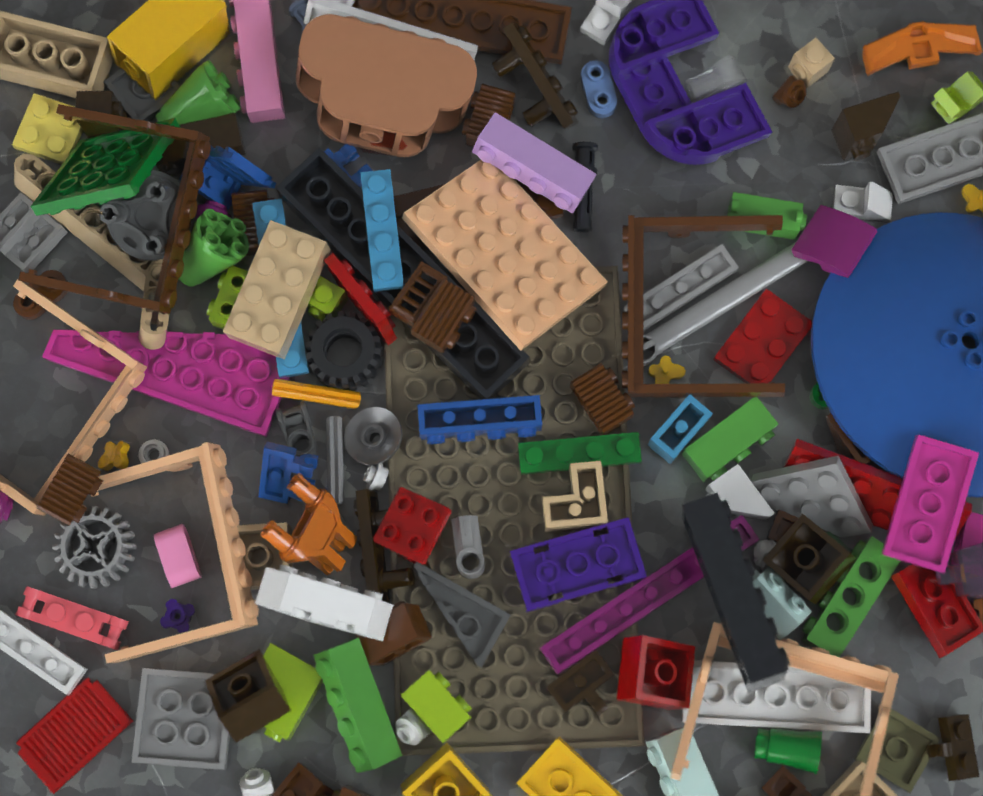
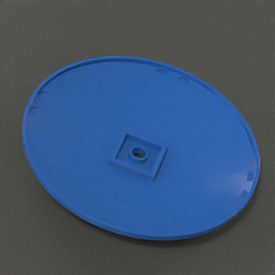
M942 212L901 218L876 229L875 237L849 278L831 272L822 286L816 302L811 328V353L815 376L826 405L842 431L874 463L885 471L903 479L914 439L918 434L979 452L967 497L982 498L983 218L961 213ZM962 336L971 337L975 342V348L969 349L965 347L962 343Z

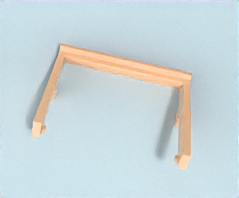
M17 279L13 287L19 290L17 294L23 299L26 296L78 331L86 340L102 348L126 365L35 498L0 474V490L31 513L45 516L46 513L36 507L67 454L69 453L83 462L89 459L93 452L92 447L97 439L103 437L109 430L110 420L115 413H119L125 407L128 401L126 397L130 391L139 386L143 381L144 371L147 366L33 287Z
M206 442L199 447L98 477L103 480L98 489L99 491L163 471L177 472L187 470L193 467L192 463L200 461L232 620L133 647H120L118 651L105 654L106 663H119L258 625V606L252 598L250 588L252 577L246 568L244 560L246 548L239 536V515L233 507L231 498L233 486L227 478L225 469L227 458L221 445Z
M713 622L671 771V778L680 781L683 768L688 769L690 761L686 760L717 646L731 650L722 623ZM791 639L776 640L778 648L784 647L790 667L883 693L859 796H871L899 674L893 673L890 668L883 665H874L872 667L861 664L859 659L851 656L840 658L830 655V652L823 648L813 647L808 649L801 647L799 643Z

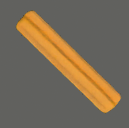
M275 379L272 385V395L353 409L359 407L361 394L355 391Z

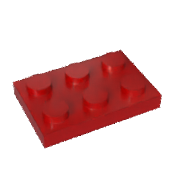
M334 253L324 259V262L335 282L346 291L347 297L369 321L370 325L375 327L379 336L389 346L397 339L393 331L396 325L390 318L389 311L380 301L377 303L372 296L373 293L363 280H358L354 274L355 271L346 259L339 261Z
M766 288L713 360L744 383H769L811 329L812 321Z
M911 564L891 577L939 658L950 654L983 633V624L967 597H959L956 594L953 574L948 565L946 569H948L950 582L938 583L936 571Z

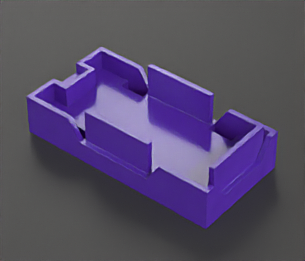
M629 517L510 551L527 613L566 600L639 581L647 577ZM608 530L607 534L596 537L593 535V532ZM546 545H548L549 550L542 551L537 554L534 553L535 549H539ZM621 575L622 581L608 583L607 579ZM562 592V598L549 601L547 596Z

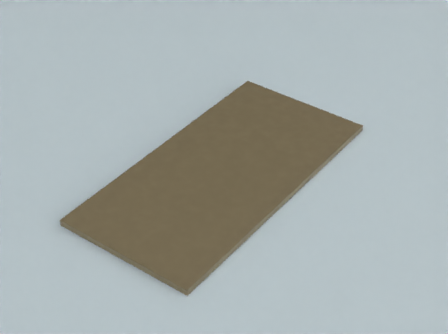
M594 266L608 281L606 286L525 347L523 350L530 356L529 364L494 397L507 398L540 395L542 430L536 431V436L518 437V433L506 434V438L489 440L487 435L475 436V441L458 442L457 438H445V443L427 444V440H421L417 404L480 399L421 340L411 335V329L402 320L390 314V318L396 325L393 331L397 339L389 346L384 342L386 409L398 418L402 427V440L396 453L388 459L389 507L398 489L403 487L451 509V515L424 566L511 615L482 668L477 666L414 571L415 564L390 550L391 570L410 567L414 572L415 578L414 585L391 589L392 605L400 601L419 605L432 636V639L393 660L395 736L403 756L433 755L445 744L433 732L415 746L402 742L396 733V721L411 708L401 695L428 670L433 675L439 671L451 684L447 688L449 693L454 698L460 694L472 708L468 712L472 718L446 741L457 754L547 750L559 736L573 749L645 746L643 705L616 700L623 638L639 636L638 622L596 649L615 674L595 690L608 706V709L599 716L593 711L585 698L564 713L546 687L578 662L557 675L540 650V647L636 585V581L527 613L510 556L511 550L585 530L545 532L542 498L571 494L569 470L521 475L518 443L601 435L570 388L571 381L600 363L604 365L605 369L610 367L619 381L616 384L621 394L625 393V389H622L624 365L622 359L618 266ZM445 272L461 289L466 291L450 272ZM383 302V305L389 311V307ZM627 422L606 435L627 433ZM629 465L602 467L608 523L629 517L632 526ZM459 516H478L485 567L483 573L475 579L464 578L457 568L451 519ZM608 530L593 532V535L596 537L607 534ZM546 545L539 549H535L534 553L537 554L542 551L549 550L548 545ZM473 556L466 557L462 562V566L467 570H474L479 565V560ZM621 575L607 579L609 584L622 581ZM562 592L547 596L549 601L563 597Z

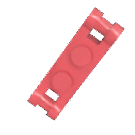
M26 586L23 593L26 596L22 607L18 606L16 616L114 650L119 649L121 641H119L123 629L126 630L129 621ZM37 600L45 602L41 614L33 611ZM105 623L111 625L107 637L101 635Z

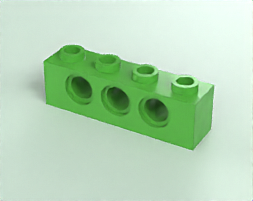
M873 536L865 539V541L860 539L851 552L856 559L837 580L838 583L832 592L828 590L819 601L818 606L821 607V610L816 618L810 616L803 626L802 632L805 635L801 641L812 648H823L829 651L830 655L840 657L901 560L881 555L884 544ZM861 564H867L871 568L872 576L869 580L861 577L859 573ZM845 589H850L855 593L856 602L854 605H849L843 600ZM829 614L837 616L840 621V627L837 631L829 629L826 624Z

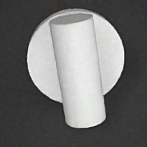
M412 708L396 721L398 738L409 745H418L422 739H425L432 732Z
M254 768L247 771L240 779L243 796H269L275 792L274 783L267 770Z

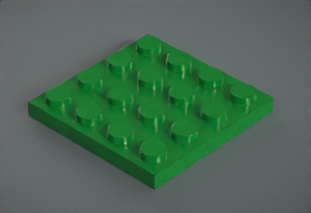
M176 118L155 122L181 128ZM121 130L80 140L33 202L31 208L36 216L48 213L56 215L63 210L71 208L79 210L89 204H105L112 199L121 197L129 199L138 194L139 188L145 179L151 175V170L162 159V154L174 139L131 130Z

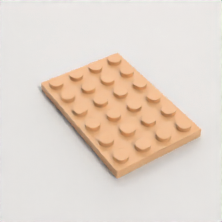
M482 160L403 213L402 219L466 291L475 297V301L520 351L598 293L608 283L515 179L508 177L502 170Z

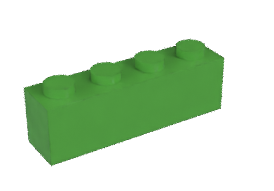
M359 638L343 642L314 654L317 673L323 680L327 691V700L333 707L338 721V730L344 737L349 750V760L355 767L356 772L374 770L403 756Z

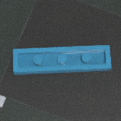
M391 170L360 172L374 292L402 289L404 282Z

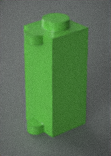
M733 192L729 201L727 216L783 215L782 230H773V235H767V231L743 232L795 240L798 233L804 231L807 214H803V203Z

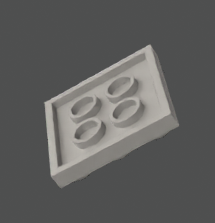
M142 668L131 763L217 770L227 769L230 734L218 719L205 680L215 674Z

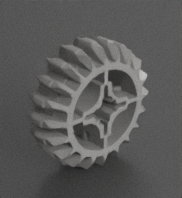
M92 506L90 515L86 510L79 523L72 521L70 526L63 522L60 523L61 528L65 529L63 535L60 533L54 534L56 539L61 540V544L53 545L52 550L61 552V554L54 557V562L64 563L60 566L59 572L62 574L69 572L68 581L74 582L78 579V586L85 587L89 581L90 588L97 589L99 579L101 584L107 587L110 585L109 576L115 581H119L121 578L117 571L119 569L126 573L129 571L124 562L125 560L134 561L135 557L127 553L128 550H135L137 545L127 542L135 537V533L132 531L125 532L129 528L130 523L126 520L120 522L121 514L116 512L111 516V509L107 507L100 513L99 507ZM102 523L107 524L111 529L107 532L102 531L97 535H93L86 527ZM78 535L80 547L74 552L75 556L73 557V543ZM116 538L117 550L111 561L108 550ZM89 539L99 543L96 546L99 555L91 551L93 547L91 545L92 542ZM95 559L103 568L88 572L83 571L78 565Z

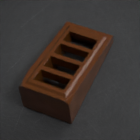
M421 262L389 307V313L413 327L443 278L447 280L448 277ZM422 273L437 280L435 285L422 279ZM419 283L430 290L428 295L415 288V284ZM411 292L423 299V302L420 304L408 297ZM406 302L416 308V312L413 313L402 306L403 303Z

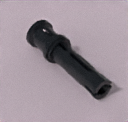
M587 141L573 143L572 150L575 152V161L597 174L595 152L598 151V144ZM593 182L574 211L573 231L585 233L592 231Z

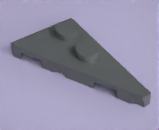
M416 562L414 571L477 666L482 668L511 615Z

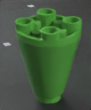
M208 60L198 66L160 108V112L156 114L158 122L176 118L179 125L236 113L241 109V104L234 94H230L228 88L231 87V83L223 72L218 73L213 63Z
M206 209L197 218L190 233V243L184 251L182 260L184 262V270L179 278L180 281L187 286L193 287L240 262L246 256L249 249L248 238L245 234V224L237 218L232 219L213 209Z

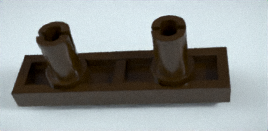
M514 22L504 27L503 30L513 46L512 50L492 63L494 70L500 77H503L523 64L543 94L542 100L522 113L527 123L532 127L553 113L564 129L577 124L578 120L575 117L578 115L577 109L570 100L565 101L560 93L563 90L561 83L554 74L550 76L544 67L548 63L539 49L537 51L533 49L529 42L532 40V36L524 25L519 26L518 23Z
M369 489L355 491L356 499L354 500L353 507L355 515L359 519L360 529L357 530V541L359 546L362 547L361 573L366 581V590L382 594V601L390 603L389 589L414 585V572L410 567L386 571L384 547L375 543L373 538L388 509L379 511L377 492Z

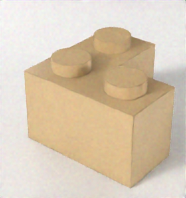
M601 461L571 463L569 467L571 494L542 498L545 532L585 529L608 523Z

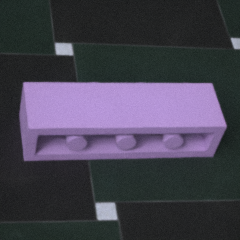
M496 112L478 136L472 153L477 155L483 162L492 164L502 170L508 177L520 181L534 193L543 195L554 202L557 207L567 210L572 214L597 175Z

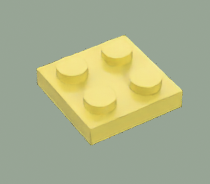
M34 93L12 146L17 150L62 165L78 144L83 130L75 119L67 121L63 119L64 116L57 114L58 104L74 106Z

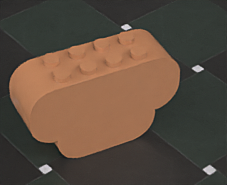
M332 14L318 16L306 25L299 44L296 68L297 87L304 97L318 104L317 122L327 137L336 142L397 157H411L422 152L427 147L432 132L445 133L457 128L465 117L477 78V68L473 58L459 46L446 43L439 38L429 39L421 37L412 31L401 32L390 29L384 24H370L362 22L356 17H342Z

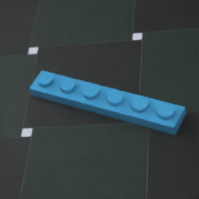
M282 198L252 203L258 244L260 245L270 220L287 226ZM302 322L299 324L285 360L276 357L279 378L310 374L306 358Z

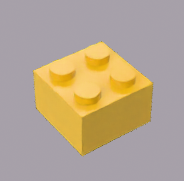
M447 742L400 784L404 796H492L488 787Z

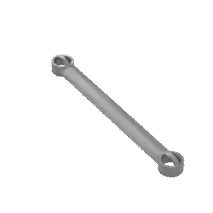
M796 242L644 335L646 343H644L643 351L652 347L653 354L650 359L643 360V366L651 364L661 352L808 262L807 260L794 257L791 249Z

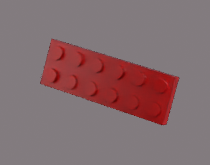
M796 439L783 467L839 456L873 525L888 531L903 479L846 456ZM966 501L955 539L972 512L973 504Z

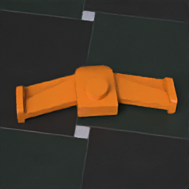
M925 21L909 23L908 26L864 45L862 58L866 74L869 76L904 59H907L910 70L937 65L940 61L938 52L981 55L983 51L976 25L926 23Z

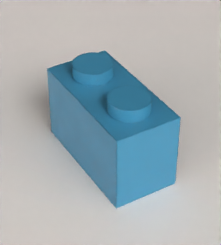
M689 394L652 436L648 446L671 464L709 421L713 413Z

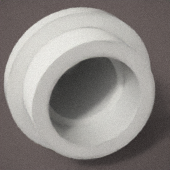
M761 540L754 548V562L757 566L761 567L762 571L768 567L762 560L777 544L773 540Z

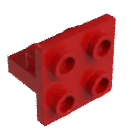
M400 487L373 541L394 551L411 563L416 564L417 562L424 565L452 511L446 506Z

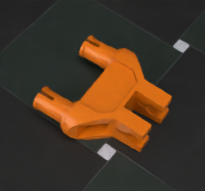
M298 473L292 477L287 485V489L296 494L305 503V510L292 534L290 535L272 520L264 526V531H261L260 536L279 551L280 559L285 563L309 561L326 575H330L333 569L339 572L346 561L334 549L341 552L345 546L349 549L353 548L357 541V536L342 523L334 497L326 489L316 488L302 474Z

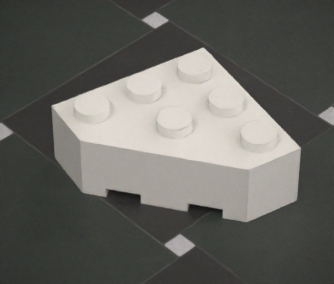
M280 565L279 570L266 567L255 602L256 605L310 623L380 641L384 639L393 607L392 604L382 601V594L365 590L363 595L358 593L359 589L343 585L341 582L323 577L318 579L316 576L307 573H298V569L285 565Z

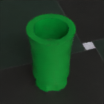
M758 728L754 758L766 759L768 763L790 766L817 775L821 755L822 730L798 731L770 728L769 731L768 729Z

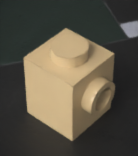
M815 37L793 55L788 68L794 77L803 80L806 88H808L829 72L835 58Z

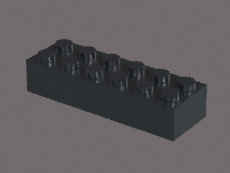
M717 492L683 504L682 521L747 692L749 693L783 681L790 662L784 647L778 648L776 644L778 631L773 618H766L764 613V606L767 604L761 588L754 587L753 576H755L751 561L749 558L743 559L741 554V547L744 545L738 529L732 530L730 518L732 513L726 499L721 501Z

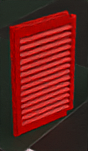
M86 677L74 688L70 695L63 698L16 741L17 746L21 747L17 753L51 793L55 794L134 720L98 680L92 683L91 679Z

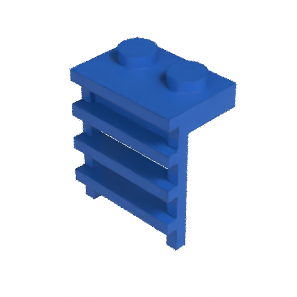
M211 146L210 155L205 159L203 167L204 182L202 187L198 189V193L209 201L223 204L229 210L232 204L231 193H238L241 185L274 189L277 183L272 181L273 177L232 148L226 147L223 149L220 146H216V148Z

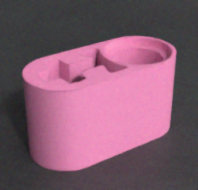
M184 524L154 534V541L171 588L202 578L201 570Z

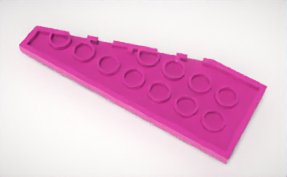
M53 330L42 356L50 362L113 384L126 366L102 348L86 340L76 330ZM139 331L97 332L147 366L144 371L143 381L139 386L133 388V391L267 437L276 414V409L282 398L272 395L273 382L275 379L289 380L290 378H279L276 356L230 339L226 334H215L214 332H203V334L167 332L164 345L156 350L146 349L139 342Z

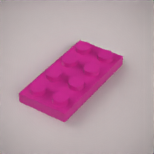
M919 434L915 436L881 555L945 573L979 452Z

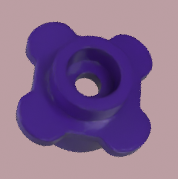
M175 599L168 600L165 604L167 608L165 616L160 619L161 626L165 629L175 628L179 633L188 632L192 615L195 614L194 606L191 604H180ZM179 613L180 618L176 619L175 614Z

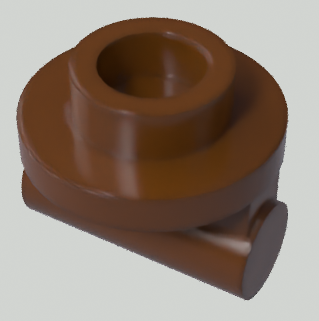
M790 75L772 96V99L777 104L782 103L790 108H795L806 97V84L803 80Z

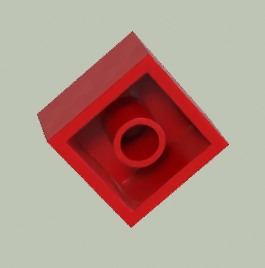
M645 635L623 638L616 700L666 710L689 709L696 646Z

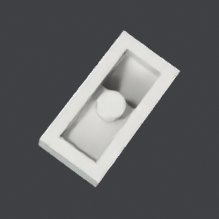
M596 0L595 6L580 27V32L605 46L634 0Z
M870 181L865 188L835 185L832 208L858 219L890 223L893 193Z

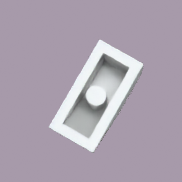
M739 464L714 480L705 489L708 492L706 496L718 492L721 501L726 499L732 515H743L747 518L766 521L775 514Z

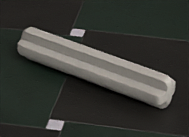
M330 416L326 418L327 491L334 497L337 505L344 503L343 420L340 416Z

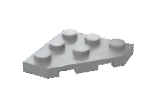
M839 456L755 473L752 476L751 482L768 505L775 510L784 511L798 518L803 513L821 529L830 531L832 534L842 538L872 532L873 523Z

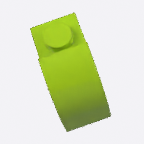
M966 72L950 87L941 88L933 95L935 100L931 104L948 124L955 123L983 101V83L974 72Z

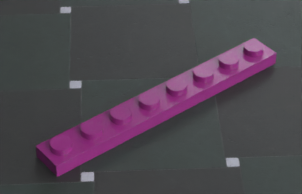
M743 515L731 521L732 530L737 528L744 545L741 547L742 552L760 540ZM693 547L540 647L541 652L557 675L703 579L704 576Z

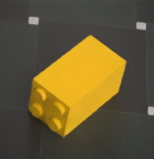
M148 0L107 36L115 64L120 69L122 68L131 79L135 80L156 101L171 87V83L174 80L177 82L230 35L225 1Z

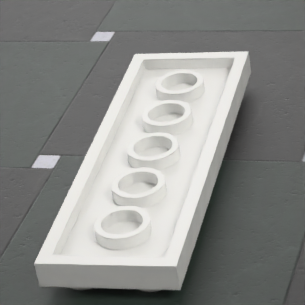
M694 660L691 700L702 665L701 660ZM713 661L696 724L870 733L871 690L788 666L783 681L748 693L736 662ZM682 709V723L686 722L689 709Z

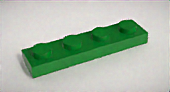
M639 432L518 443L521 475L567 471L571 463L601 461L602 467L641 464L642 462Z

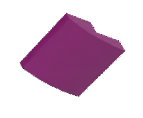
M820 205L791 251L796 258L820 264L825 272H832L849 278L875 237L877 230L875 227L852 215Z

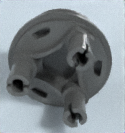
M151 170V175L145 179L139 188L138 194L129 199H124L123 197L112 199L100 208V211H102V214H100L101 221L107 223L110 235L123 251L142 260L153 261L164 258L180 181L167 173ZM195 217L191 220L190 233L195 223Z

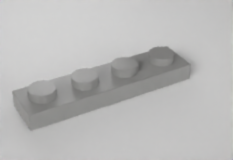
M723 244L644 293V330L738 271V265ZM628 304L624 306L625 312H628Z

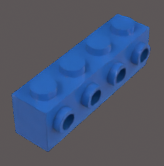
M540 395L417 404L419 435L421 440H427V444L445 443V438H457L458 442L475 441V436L487 435L489 440L506 438V434L518 433V437L536 436V431L542 430Z

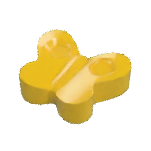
M966 184L961 190L962 196L967 202L966 211L973 213L979 209L983 213V190H979L972 184Z
M667 355L661 358L659 364L651 365L648 369V374L654 377V384H669L671 379L683 378L686 372L683 366L672 363L671 358Z
M122 440L118 444L111 441L107 442L104 447L105 452L98 461V468L104 471H109L113 467L120 470L129 466L127 452L130 445Z

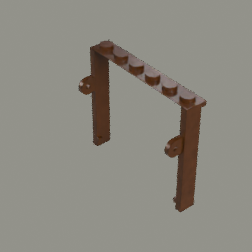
M58 104L56 113L64 116L63 119L67 121L75 119L190 142L157 289L153 301L106 289L38 276L37 271L29 269L28 273L20 272L18 280L170 314L177 301L176 287L178 278L182 276L184 270V262L182 261L184 251L191 239L189 231L191 220L197 213L196 198L198 189L202 187L204 182L203 167L205 159L210 155V137L195 130Z
M628 215V225H623V243H628V254H623L622 256L623 272H628V283H622L623 301H628V312H622V330H628V341H622V359H628V371H622V389H628L630 397H670L682 399L687 398L689 394L693 397H784L785 383L775 382L743 384H643L644 232H668V236L672 238H685L690 236V232L767 231V235H773V230H782L783 215L634 217V215Z

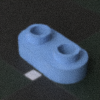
M597 60L590 61L584 65L581 71V83L587 106L593 116L607 118L614 113L617 105V97L611 74L605 63ZM592 71H598L601 75L599 77H593L590 73ZM604 97L608 102L601 104L598 102V99Z

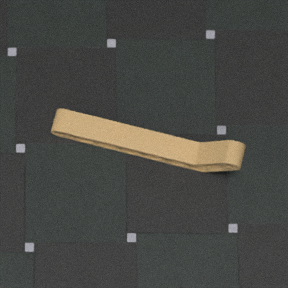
M22 154L14 162V184L34 202L56 172L38 157L32 154ZM89 204L79 210L67 209L56 215H50L144 291V299L154 301L158 281L155 279H159L163 259L153 261L138 259L123 251L118 245H113L112 243H115L110 235L107 223L101 221L100 214H102V211H100L96 204ZM142 308L139 342L143 347L156 350L164 345L169 314ZM151 324H157L156 331L151 330Z

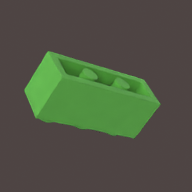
M753 397L685 448L682 456L703 483L709 478L714 481L728 471L725 466L735 460L738 464L752 453L749 448L758 442L762 446L775 436L773 430L778 426V422L758 397Z

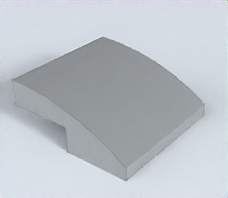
M20 192L0 214V252L22 271L28 273L29 269L34 270L68 231L47 214L36 216L31 208L33 201Z

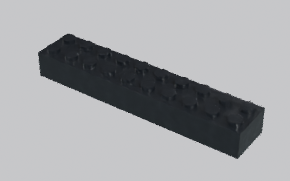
M319 147L276 187L279 198H282V201L321 240L326 241L330 249L341 260L346 259L355 271V274L374 292L362 189ZM397 225L404 285L421 262L448 277L447 280L457 285ZM422 273V279L435 285L437 280ZM416 283L414 286L427 295L430 290L419 283ZM402 289L374 293L390 307ZM411 292L408 297L420 304L423 302V299ZM406 302L402 305L413 313L417 310ZM475 303L474 307L477 310L468 324L463 322L457 332L461 335L452 349L447 347L442 354L426 343L424 344L480 400L493 399L529 364L530 356L524 350L520 351L501 328Z

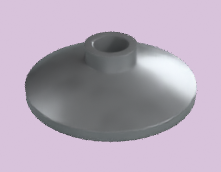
M369 407L359 411L349 421L344 433V444L348 454L355 461L364 465H377L387 461L396 453L402 440V427L398 418L391 411L382 407ZM377 435H381L379 441L373 443V438Z

